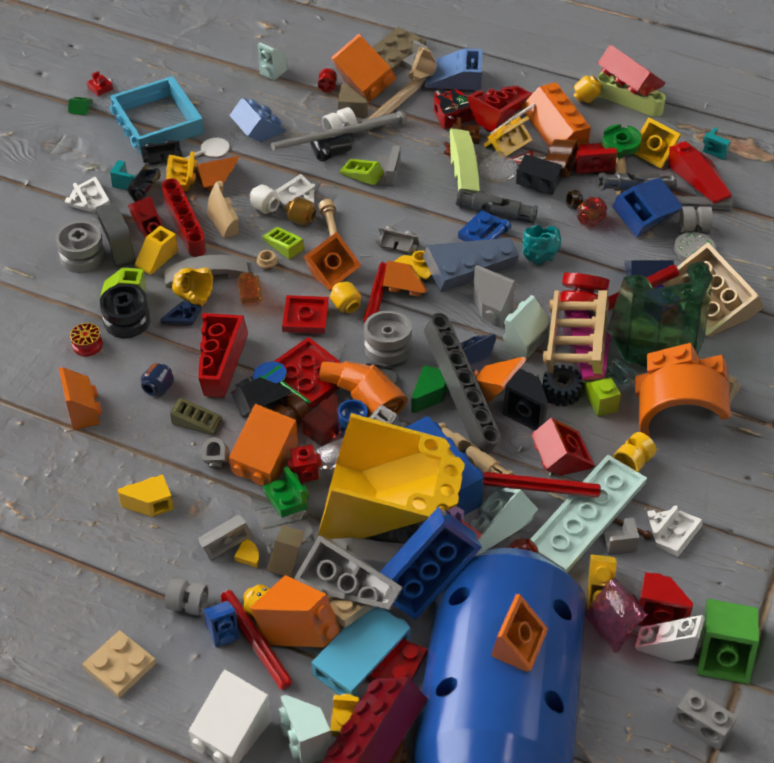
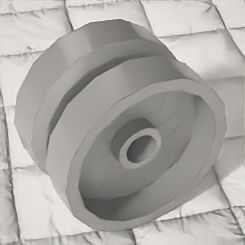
M85 220L73 221L61 227L56 233L55 241L59 250L60 262L68 271L76 273L89 272L103 263L105 249L102 243V233L93 222Z
M380 311L367 318L364 323L365 354L371 361L395 365L405 361L412 352V324L407 316L395 311Z

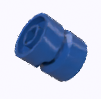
M350 399L340 404L338 408L339 435L342 439L344 438L351 413L368 418V409L362 401Z

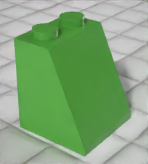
M707 598L703 614L705 620L701 630L697 675L749 684L759 644L758 608Z

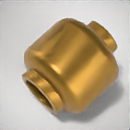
M295 197L287 203L285 212H287L289 221L306 226L314 221L317 209L312 201Z

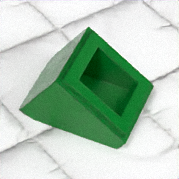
M83 97L70 98L68 100V113L86 115L93 103V99Z

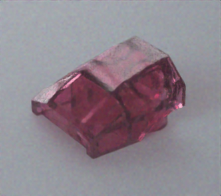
M613 578L600 592L585 616L612 647V651L616 653L622 648L623 642L630 638L632 630L636 628L635 626L647 614L642 606L636 602L634 596L616 578Z

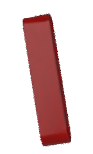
M172 178L166 179L162 182L164 202L187 252L192 257L203 256L206 253L203 230L179 181Z

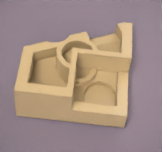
M218 181L215 183L208 200L207 215L225 239L239 234V219L229 197L224 198L223 196L224 185L222 181Z

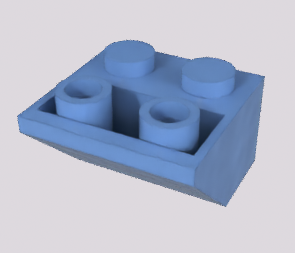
M242 97L230 114V117L248 137L259 142L286 131L281 124L282 121L272 114L273 111L266 105L260 106L254 99L247 100Z

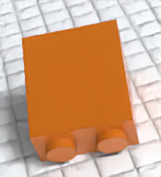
M360 34L331 57L342 79L368 103L396 80L391 67Z
M255 404L229 456L231 472L238 477L252 480L260 486L277 480L282 474L283 468L288 465L287 459L291 458L290 449L298 447L296 420Z
M286 575L250 607L268 645L325 647L342 631L327 595Z

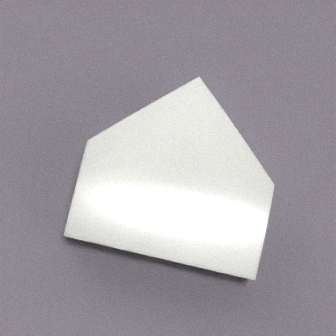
M302 174L298 175L276 189L280 199L279 205L285 209L287 203L295 197H301L314 203L315 184H311Z
M96 176L79 186L77 183H74V189L70 197H67L64 202L68 206L91 213H96V206L111 203Z
M677 505L668 511L655 513V510L647 511L656 546L676 557H679L703 526L702 519L682 511L678 512Z

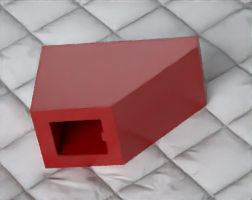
M151 196L128 205L133 221L144 239L159 226L163 227Z

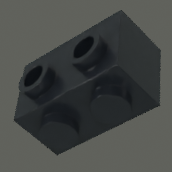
M525 154L517 169L516 184L553 195L561 179L562 165Z

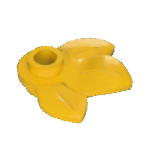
M416 251L412 256L403 255L394 261L412 265L422 279L427 280L432 275L423 258L425 251Z

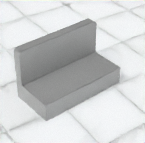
M393 145L390 156H377L376 162H380L384 175L376 184L394 186L401 161V146Z
M237 515L200 536L198 540L209 559L212 560L253 535L243 517Z

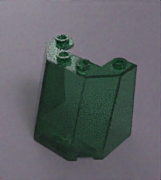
M704 261L692 263L688 266L687 274L692 282L653 289L644 276L631 275L623 278L608 325V331L625 362L629 364L637 363L647 368L648 353L688 343L692 344L698 355L705 339L713 284V275Z

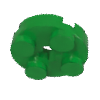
M621 124L612 125L604 131L602 146L604 148H616L617 158H623L625 155H631L640 150L641 133L629 125L627 128L621 127Z

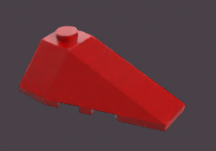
M516 85L502 87L501 91L489 89L488 93L476 91L470 94L467 100L477 124L482 126L484 130L492 132L507 122L509 118L513 117L533 93Z

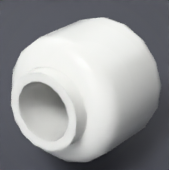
M258 185L250 193V204L261 213L269 214L279 207V194L267 185Z

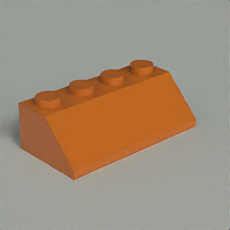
M557 82L539 86L521 106V110H524L528 106L535 104L534 108L524 114L529 117V121L548 147L552 145L555 139L578 140V144H589L590 125Z

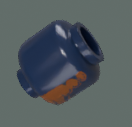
M154 363L141 376V387L150 396L165 394L174 382L172 370L165 364Z

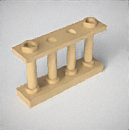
M555 291L554 299H550L549 305L552 317L548 350L543 353V363L547 364L548 373H553L554 362L588 363V365L593 367V374H602L609 309L608 292L598 291V299H594V302H561L559 291ZM560 310H594V313H596V316H592V319H559ZM558 327H587L595 330L594 334H590V336H558ZM556 345H590V347H593V351H589L588 354L556 353Z

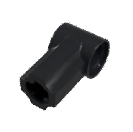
M348 134L310 143L319 161H326L333 154L352 150Z

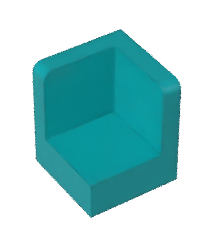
M118 160L110 171L112 187L127 190L126 188L136 177V175L127 173L126 163Z

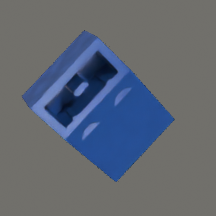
M659 177L635 185L617 196L612 207L637 238L680 212L683 205Z

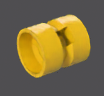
M635 432L613 454V458L639 472L645 466V463L656 454L657 448L649 436L641 432Z

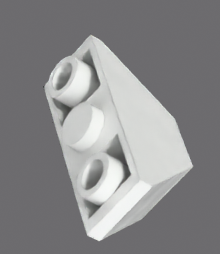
M700 615L641 627L635 649L671 662L693 659L705 618Z

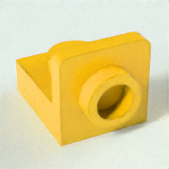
M351 694L334 695L330 726L331 736H339L341 727L353 714L355 705L360 702L359 697H354Z

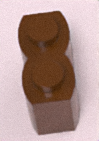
M555 139L552 145L549 146L548 154L544 160L562 165L561 178H569L573 171L577 151L580 150L578 140Z

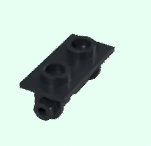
M168 140L160 144L149 143L141 147L143 163H148V165L161 163L160 156L163 155L165 162L168 161L169 154L182 157L179 140Z
M147 164L143 166L126 188L134 202L146 197L153 183L161 177L160 169H150Z

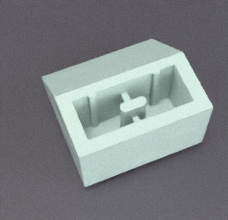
M530 295L519 304L513 314L510 313L506 317L504 322L506 326L503 336V350L517 358L525 357L528 359L549 337L551 321L534 296Z
M287 695L281 696L282 707L278 708L281 718L279 723L284 737L288 736L291 742L289 748L293 759L298 758L300 763H315L323 760L328 748L331 746V731L321 708Z

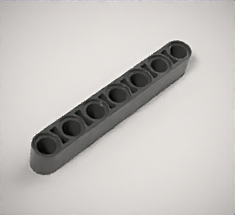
M435 313L426 325L424 334L471 442L482 452L490 454L501 439L500 431L450 319L443 313Z

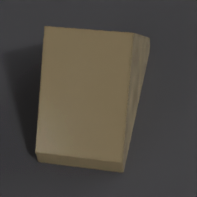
M345 83L342 84L338 100V111L349 107L355 114V117H368V101Z
M284 525L281 526L272 551L268 572L281 576H292L305 535L304 531Z

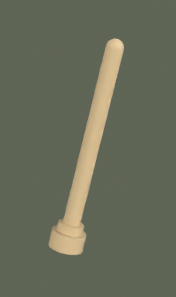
M325 199L319 203V210L321 215L326 217L331 236L337 232L333 216L336 212V207L333 200Z

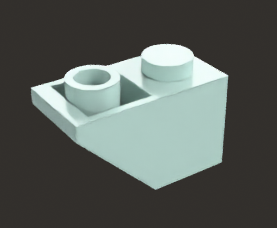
M258 43L260 74L275 81L288 70L287 54L263 43Z

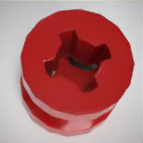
M329 68L320 71L318 88L321 91L332 92L335 89L337 81L336 72Z

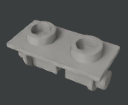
M379 226L378 228L381 236H377L376 244H379L380 247L394 249L395 243H398L397 251L412 254V252L417 251V245L420 246L418 236L411 231L401 232L390 226L385 228Z

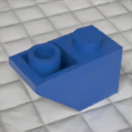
M228 601L203 609L205 622L215 647L228 645L234 640L239 639L236 612Z

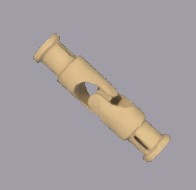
M439 423L442 432L454 441L460 452L466 449L465 454L469 458L470 463L475 468H478L482 474L484 472L514 475L513 471L504 469L496 459L482 452L465 437L449 430L445 423Z

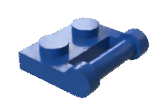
M481 210L458 232V238L465 242L497 239L503 232H507L511 228V223L507 219L501 220ZM493 228H496L487 238H484Z

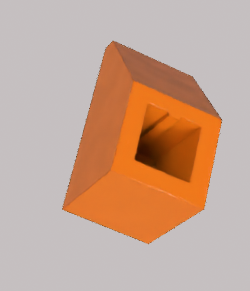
M387 261L383 286H388V291L401 293V289L409 290V295L420 297L422 293L428 292V288L412 265Z

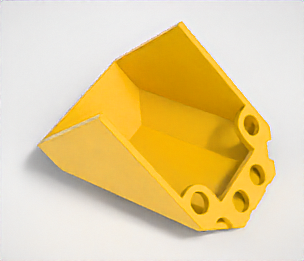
M351 413L335 464L318 536L329 539H363L425 521L438 507L447 511L458 504V493L461 488L465 464L460 457H456L450 450V444L444 438Z

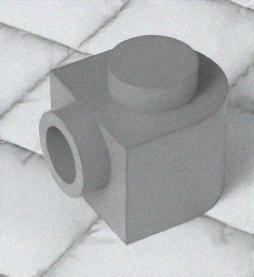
M216 437L207 439L202 447V461L209 464L210 468H223V464H229V448L227 444Z

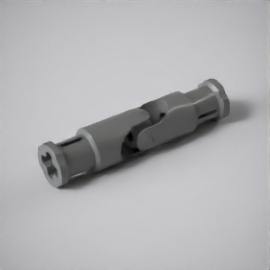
M601 173L597 178V187L600 191L606 189L626 191L635 185L660 177L671 192H673L677 187V177L675 174L661 176L660 174L615 173L614 175H606Z
M459 189L456 199L457 206L464 205L472 207L473 210H483L487 213L513 219H527L532 223H535L538 213V205H524L520 201L479 192L474 194L465 192L463 189Z

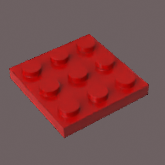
M310 337L273 361L283 364L286 368L287 375L283 382L311 401L310 404H307L309 410L340 388L337 384L321 382L320 368L322 362H341Z

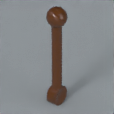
M618 518L612 521V523L615 522L622 526L624 521ZM637 528L638 533L643 535L644 539L650 540L652 538L651 531H643Z

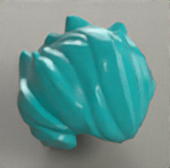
M536 225L531 228L527 227L524 230L522 252L528 261L535 262L536 266L546 260L553 261L554 256L561 248L560 230L553 225L544 229L541 225Z

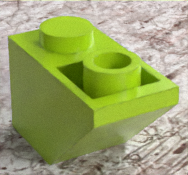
M121 268L104 281L100 298L107 289L118 284L136 285L145 292L144 270Z

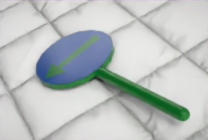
M270 361L259 365L255 369L253 374L254 380L261 377L290 389L292 393L300 396L306 404L311 403L309 399L283 382L287 375L283 364Z

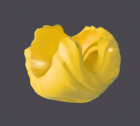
M207 267L201 269H181L174 276L173 292L178 297L194 305L204 306L213 290L214 277L212 276V271Z

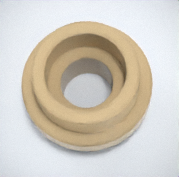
M263 250L259 253L257 257V265L259 267L270 269L276 266L277 256L273 251Z

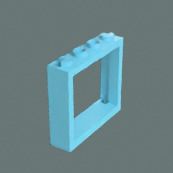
M173 76L110 96L111 105L109 108L112 115H116L118 125L123 126L125 136L130 137L132 147L137 148L140 154L141 147L149 143L160 144L168 140L183 141L204 134L203 118ZM171 96L187 121L140 136L124 111Z

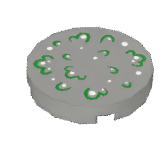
M686 232L679 235L676 239L674 253L683 262L707 242L714 249H716L714 241L703 233Z

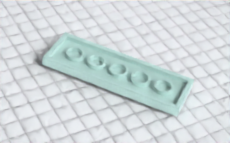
M607 455L583 481L585 483L599 484L601 486L600 496L596 498L570 495L526 543L525 549L527 551L535 549L537 554L544 556L568 573L646 484L647 477L612 456Z

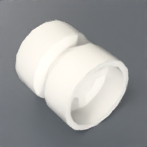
M346 107L337 111V113L333 112L323 116L322 124L326 131L330 128L336 129L357 124V120L353 111Z

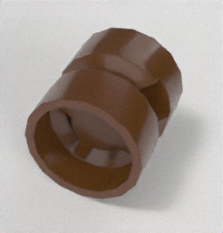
M294 393L288 395L280 404L271 409L295 419L298 424H301L310 416V410L305 401Z

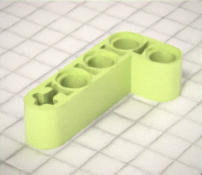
M603 72L598 75L597 80L602 85L599 97L653 117L663 114L666 99L664 93L656 90L647 96H643L640 93L636 96L628 90L629 85L625 83L622 86L614 80L616 76L613 74L611 77Z

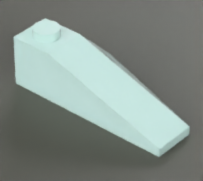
M496 487L479 508L481 512L480 517L477 520H472L470 526L482 533L479 539L482 548L477 554L490 549L533 520V515L537 512L538 508L521 489Z

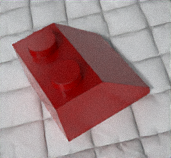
M550 418L531 434L535 442L534 447L540 453L543 460L541 463L548 472L562 476L592 469L595 466L579 431Z
M645 572L635 625L650 626L690 618L693 602L669 576Z

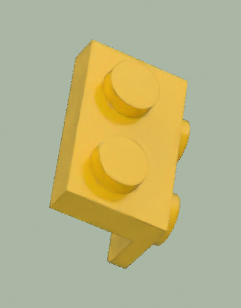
M190 152L189 159L169 154L165 180L170 178L178 180L183 191L188 192L190 184L194 185L196 173H193L197 166V160L194 159L195 152Z

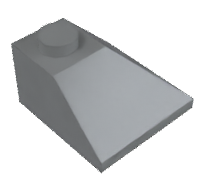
M476 265L473 298L480 316L490 323L501 326L513 308L515 280Z

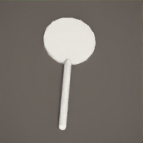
M210 138L202 143L201 151L196 152L194 157L202 154L210 158L222 157L228 153L230 145L225 139Z

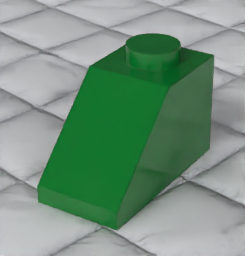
M423 366L411 397V412L417 413L441 403L446 393H450L439 368Z

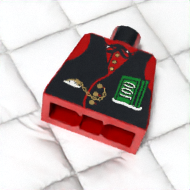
M439 89L435 92L433 111L444 130L453 127V124H457V117H461V124L475 119L467 100L468 97L458 89L448 92Z

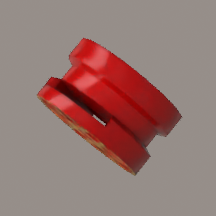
M82 323L75 326L70 332L73 351L77 355L89 357L97 354L102 349L101 332L95 324Z

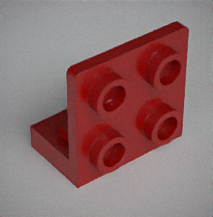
M602 143L579 144L580 150L577 151L576 163L574 164L576 174L615 171L616 148H604Z

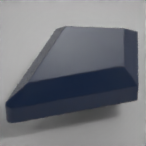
M182 301L160 319L161 324L193 325L202 311V307Z

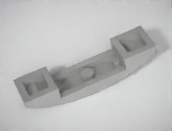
M232 255L194 257L175 263L164 270L166 288L172 287L175 274L183 268L201 269L207 267L212 271V275L227 273L228 279L249 276L246 259Z

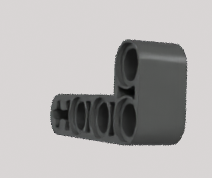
M116 202L96 206L97 217L110 245L115 267L136 262L130 232Z

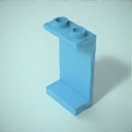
M374 607L344 628L311 662L312 675L338 695L351 694L354 697H359V685L402 639L410 641L409 625L403 619H397L390 614L387 609Z

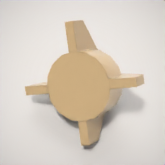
M419 46L408 78L420 81L435 73L437 62L431 50Z

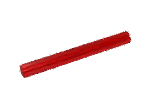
M484 472L483 485L596 498L600 496L601 486L595 483Z
M227 590L220 595L222 603L228 601L234 607L238 627L281 690L292 685L291 677L248 613L244 611L243 606L233 591Z

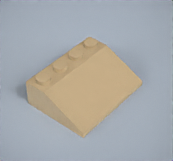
M708 242L677 266L680 273L679 276L661 284L680 298L679 306L708 338L748 321L764 308L759 295Z

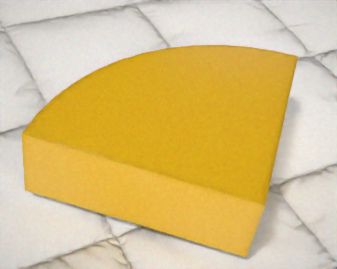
M247 539L241 543L234 556L235 561L258 568V548L251 540Z

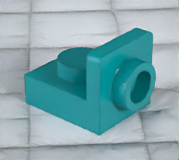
M714 127L710 133L707 132L704 136L703 143L705 145L703 152L725 160L728 156L731 141L717 136L718 128Z

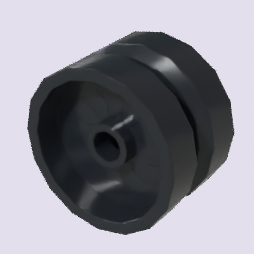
M118 284L110 287L102 294L100 310L104 328L109 334L123 339L133 338L142 334L148 328L150 312L147 295L142 288L132 284Z

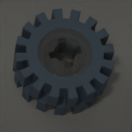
M561 364V368L558 365H554L553 373L545 371L542 387L546 399L549 398V403L552 404L555 401L556 406L563 403L564 407L567 406L568 402L570 405H573L574 401L577 402L582 394L583 379L577 369L572 371V366H569L567 369L565 365Z

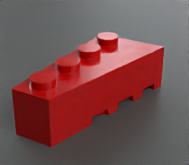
M202 313L203 326H201L202 342H200L201 357L199 358L198 379L204 396L225 398L248 337V329L244 315Z

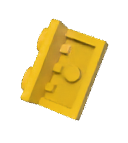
M519 116L509 124L502 126L487 137L489 140L484 143V146L487 147L493 144L501 159L525 146L533 140L523 123L529 120V117L526 116L521 119Z

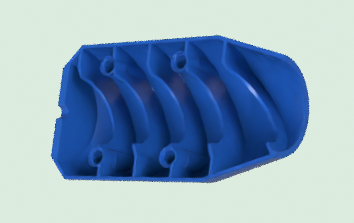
M497 548L476 554L436 597L422 693L428 699L418 714L412 763H574L586 612L584 591L574 578L556 564L537 553L517 548ZM517 594H520L548 628L533 667L529 672L491 657L497 636Z

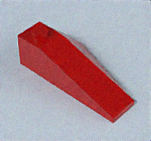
M686 141L669 147L668 167L714 204L732 197L713 161Z

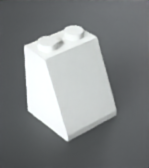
M224 670L188 731L191 746L199 753L206 752L212 756L216 763H240L271 722L268 694L229 671Z

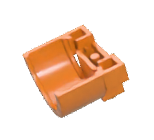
M691 343L647 354L648 373L635 376V393L639 398V430L641 433L651 437L648 428L651 419L658 412L677 405H697L715 412L721 420L731 417L728 365L723 355L700 360Z

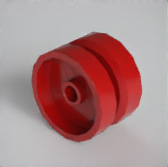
M563 273L562 285L573 290L560 292L561 302H594V299H598V294L594 293L608 291L610 280L589 274Z

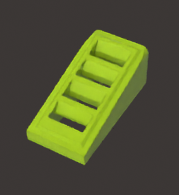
M349 159L340 170V173L358 181L376 185L384 175V170L380 162Z
M275 227L262 236V240L289 260L304 250V240L282 228Z

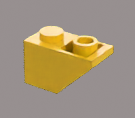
M162 226L155 229L146 237L135 262V267L143 269L145 273L152 275L178 253L176 234Z
M163 474L117 489L121 506L150 517L174 510L172 495Z
M590 555L586 609L612 612L617 566L615 557Z

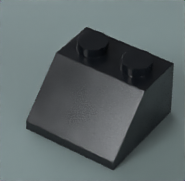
M519 368L505 385L503 415L534 431L545 423L548 402L540 378Z
M252 376L235 384L236 389L231 392L241 417L251 413L255 404L265 407L292 394L291 390L261 377L254 380Z

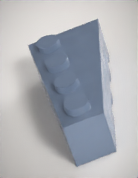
M511 238L427 245L423 255L440 292L473 281L476 265L496 273L514 267L519 257V253Z

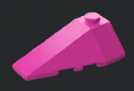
M564 310V319H592V316H595L589 310ZM563 327L565 336H590L595 331L587 327ZM608 328L606 330L603 373L593 374L592 365L576 363L583 380L605 378L611 338ZM569 345L572 354H588L589 351H593V347H590V345Z

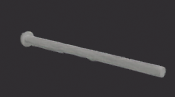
M397 111V113L361 120L358 124L336 129L330 128L323 132L271 143L272 150H278L397 122L399 125H404L407 121V115L403 111Z

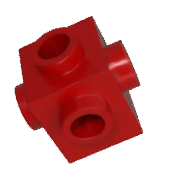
M313 444L290 449L291 458L287 459L289 469L297 474L300 483L318 480V467L322 466L320 453H315Z

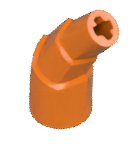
M349 361L344 363L322 362L320 381L337 384L338 387L350 391L351 397L354 400L362 401L366 405L368 418L380 405L385 406L398 415L408 402V398L402 390L374 364L369 366Z

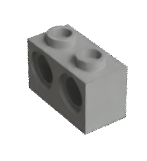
M690 688L677 706L673 723L720 751L733 731L737 716Z

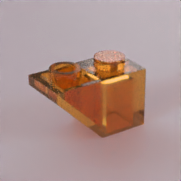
M253 272L239 274L240 278L235 279L240 304L263 301L259 275L254 276Z

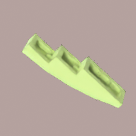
M451 128V164L454 165L455 178H458V191L463 189L465 192L475 194L480 191L479 176L469 131Z

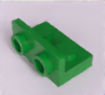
M288 466L283 468L284 479L275 480L263 486L264 494L281 518L308 509V490L305 485L300 484L297 474L292 473Z

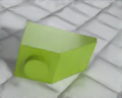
M605 377L583 381L582 391L597 417L618 411L621 393L612 378Z

